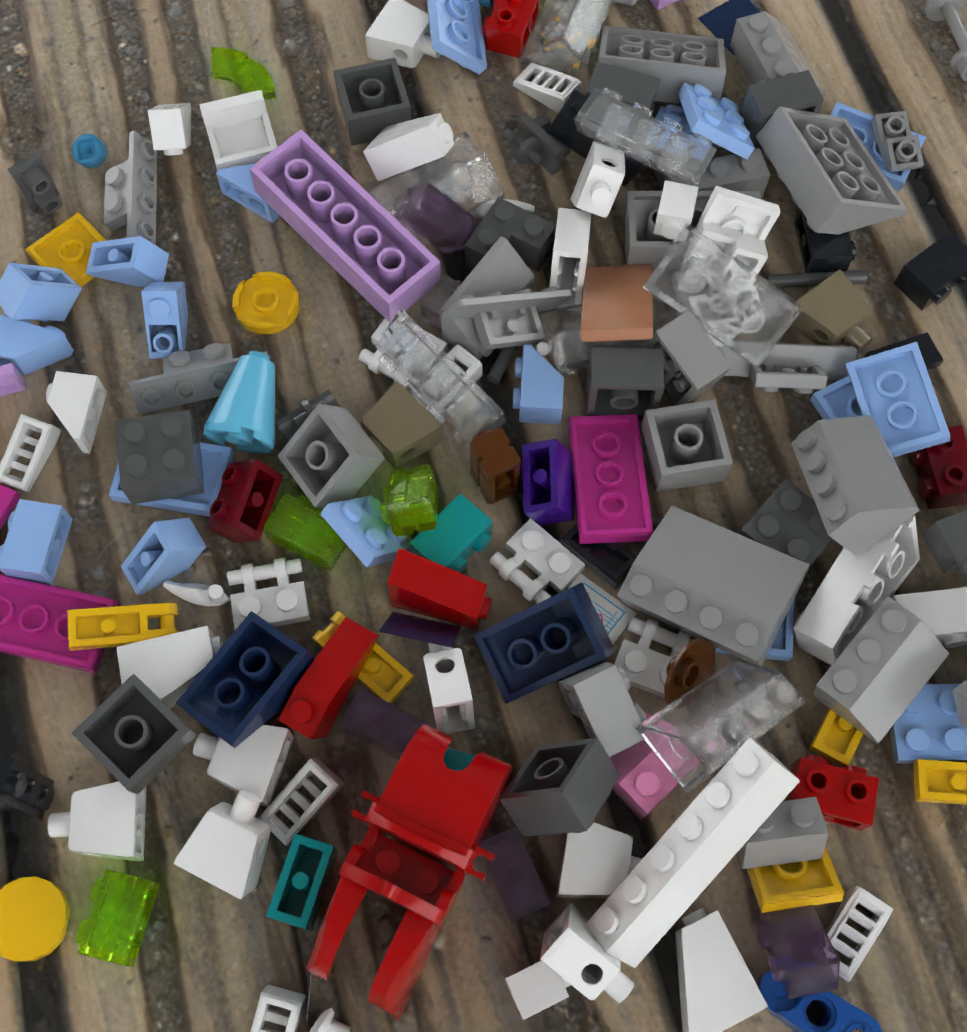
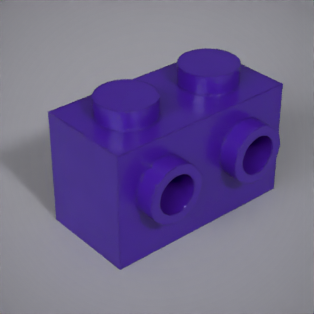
M557 439L523 444L524 514L540 525L573 521L574 501L571 452Z

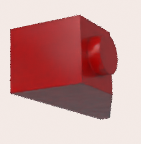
M345 617L295 686L278 720L309 739L327 737L380 635Z

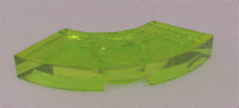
M211 47V66L214 79L227 80L236 84L243 94L262 90L264 100L276 99L273 80L262 63L258 64L249 58L247 53L239 50Z

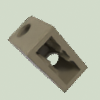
M840 269L794 302L785 320L791 327L816 345H840L845 341L849 346H854L858 354L873 340L862 329L871 313V309Z
M398 381L387 390L361 421L362 429L385 459L395 468L402 466L443 441L442 424Z

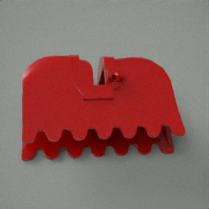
M423 724L408 743L382 796L379 798L363 790L361 798L373 803L368 814H360L355 809L351 813L353 818L367 824L369 829L361 845L357 843L353 845L338 873L341 878L320 926L306 970L311 972L314 977L328 979L345 933L368 890L406 908L407 911L379 967L368 997L369 1003L392 1014V1017L397 1020L400 1019L412 988L423 970L428 954L451 911L467 874L482 882L486 878L485 873L474 869L473 861L480 856L485 857L490 862H493L495 854L479 846L486 829L494 817L500 798L514 773L510 764L483 751L475 755L471 763L464 770L454 771L447 768L444 762V755L453 737L426 724ZM388 834L454 865L455 871L387 838Z

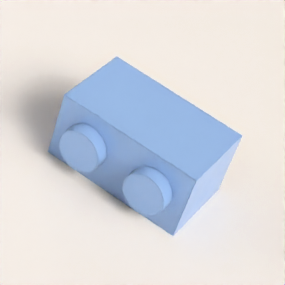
M9 263L0 279V306L3 308V313L14 320L64 321L82 288L61 268Z
M19 499L16 510L12 511L8 519L9 531L5 543L0 546V571L6 576L53 585L73 520L62 505Z

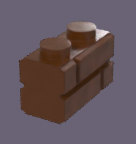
M496 428L492 431L490 429L483 430L477 433L470 443V474L476 485L480 486V492L486 503L491 505L517 493L519 489L521 459L514 447L510 446L511 442L503 428Z

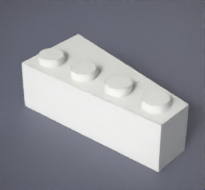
M915 515L911 516L858 557L845 547L842 549L806 609L799 614L794 623L793 629L798 648L833 665L887 596L890 598L893 596L920 560Z

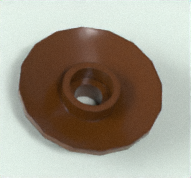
M703 638L694 639L685 645L677 656L670 660L666 670L667 678L664 686L665 701L668 707L677 711L686 710L697 702L706 690L715 666V649L711 642Z

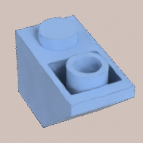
M150 282L141 291L149 359L167 357L176 351L185 350L188 308L185 282Z
M0 315V366L13 363L20 374L27 375L72 355L74 350L66 339L65 333L53 326H46L44 328L34 325L27 319L14 320Z
M524 344L523 358L516 357L515 378H521V388H514L513 409H520L519 422L560 424L563 408L564 377L531 345Z

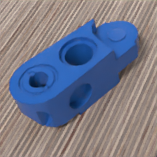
M786 968L768 970L758 979L757 986L768 1005L765 1009L795 1032H852L853 1030L859 1032H883L879 1023L870 1014L816 983L801 978ZM812 1001L820 1005L823 1013L822 1021L816 1026L809 1022L806 1015L807 1006Z

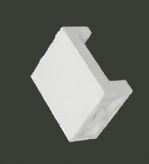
M262 90L199 104L217 171L221 168L258 163L278 147Z

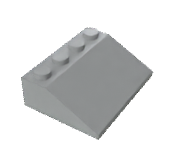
M603 25L598 62L660 78L656 101L662 102L665 106L670 104L680 106L681 102L678 92L684 82L693 87L695 84H700L711 91V96L721 100L726 76L724 39Z
M779 106L757 134L756 138L763 148V154L772 162L777 170L778 178L787 186L792 194V201L800 207L807 218V225L813 231L838 235L904 216L908 212V209L846 118Z
M671 506L633 562L617 597L625 605L697 639L703 638L711 642L714 647L761 668L810 564L675 506Z

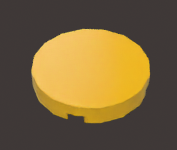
M273 271L258 272L252 275L253 278L248 279L246 282L244 279L239 283L233 294L232 307L238 322L248 331L257 334H275L285 330L295 321L300 311V297L296 286L285 275Z
M37 876L21 877L4 885L0 890L1 957L14 962L37 961L51 954L64 940L67 933L68 919H70L71 907L66 894L56 883Z

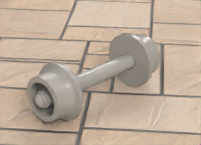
M925 0V15L930 21L946 20L960 49L952 57L950 68L954 73L959 74L964 81H967V32L957 13L964 6L966 0Z

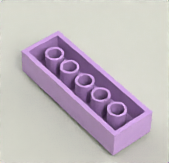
M302 129L250 168L255 192L389 323H392L440 282V261Z

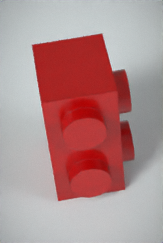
M494 0L493 13L491 17L486 16L482 29V34L486 36V49L520 59L538 19L540 0Z
M805 755L804 758L800 757L791 764L790 771L800 782L787 795L785 801L816 797L826 822L859 831L873 825L879 778L867 775V770L858 766L844 765L843 768L828 765L827 759L816 755Z

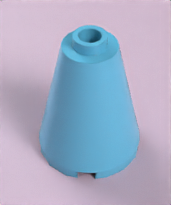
M250 351L248 355L240 357L204 425L203 436L208 440L225 446L227 441L236 445L235 450L266 454L270 453V449L273 451L275 445V364L269 360L270 357L267 354Z

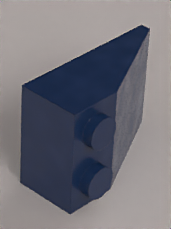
M582 582L473 635L506 704L601 661L615 651Z
M251 611L176 701V704L230 746L236 748L285 707L295 686L315 659L308 650Z

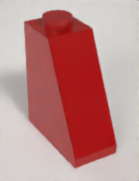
M398 548L387 582L392 607L476 630L480 618L487 620L492 603V598L487 597V584L412 552Z

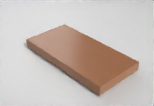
M652 264L586 267L580 325L581 341L597 342L653 338Z

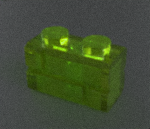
M424 464L412 467L411 471L408 468L391 471L389 485L383 486L385 502L380 504L384 524L391 525L392 532L396 537L413 534L414 530L418 532L434 530L437 526L438 488L432 466Z
M288 493L284 494L276 506L275 512H272L263 528L268 540L328 571H332L341 553L347 547V544L320 515L322 511L314 507L308 497L299 494L297 498Z
M106 869L104 877L97 878L91 891L90 899L92 902H95L89 919L85 918L81 922L77 931L76 943L80 944L77 954L134 967L161 884Z

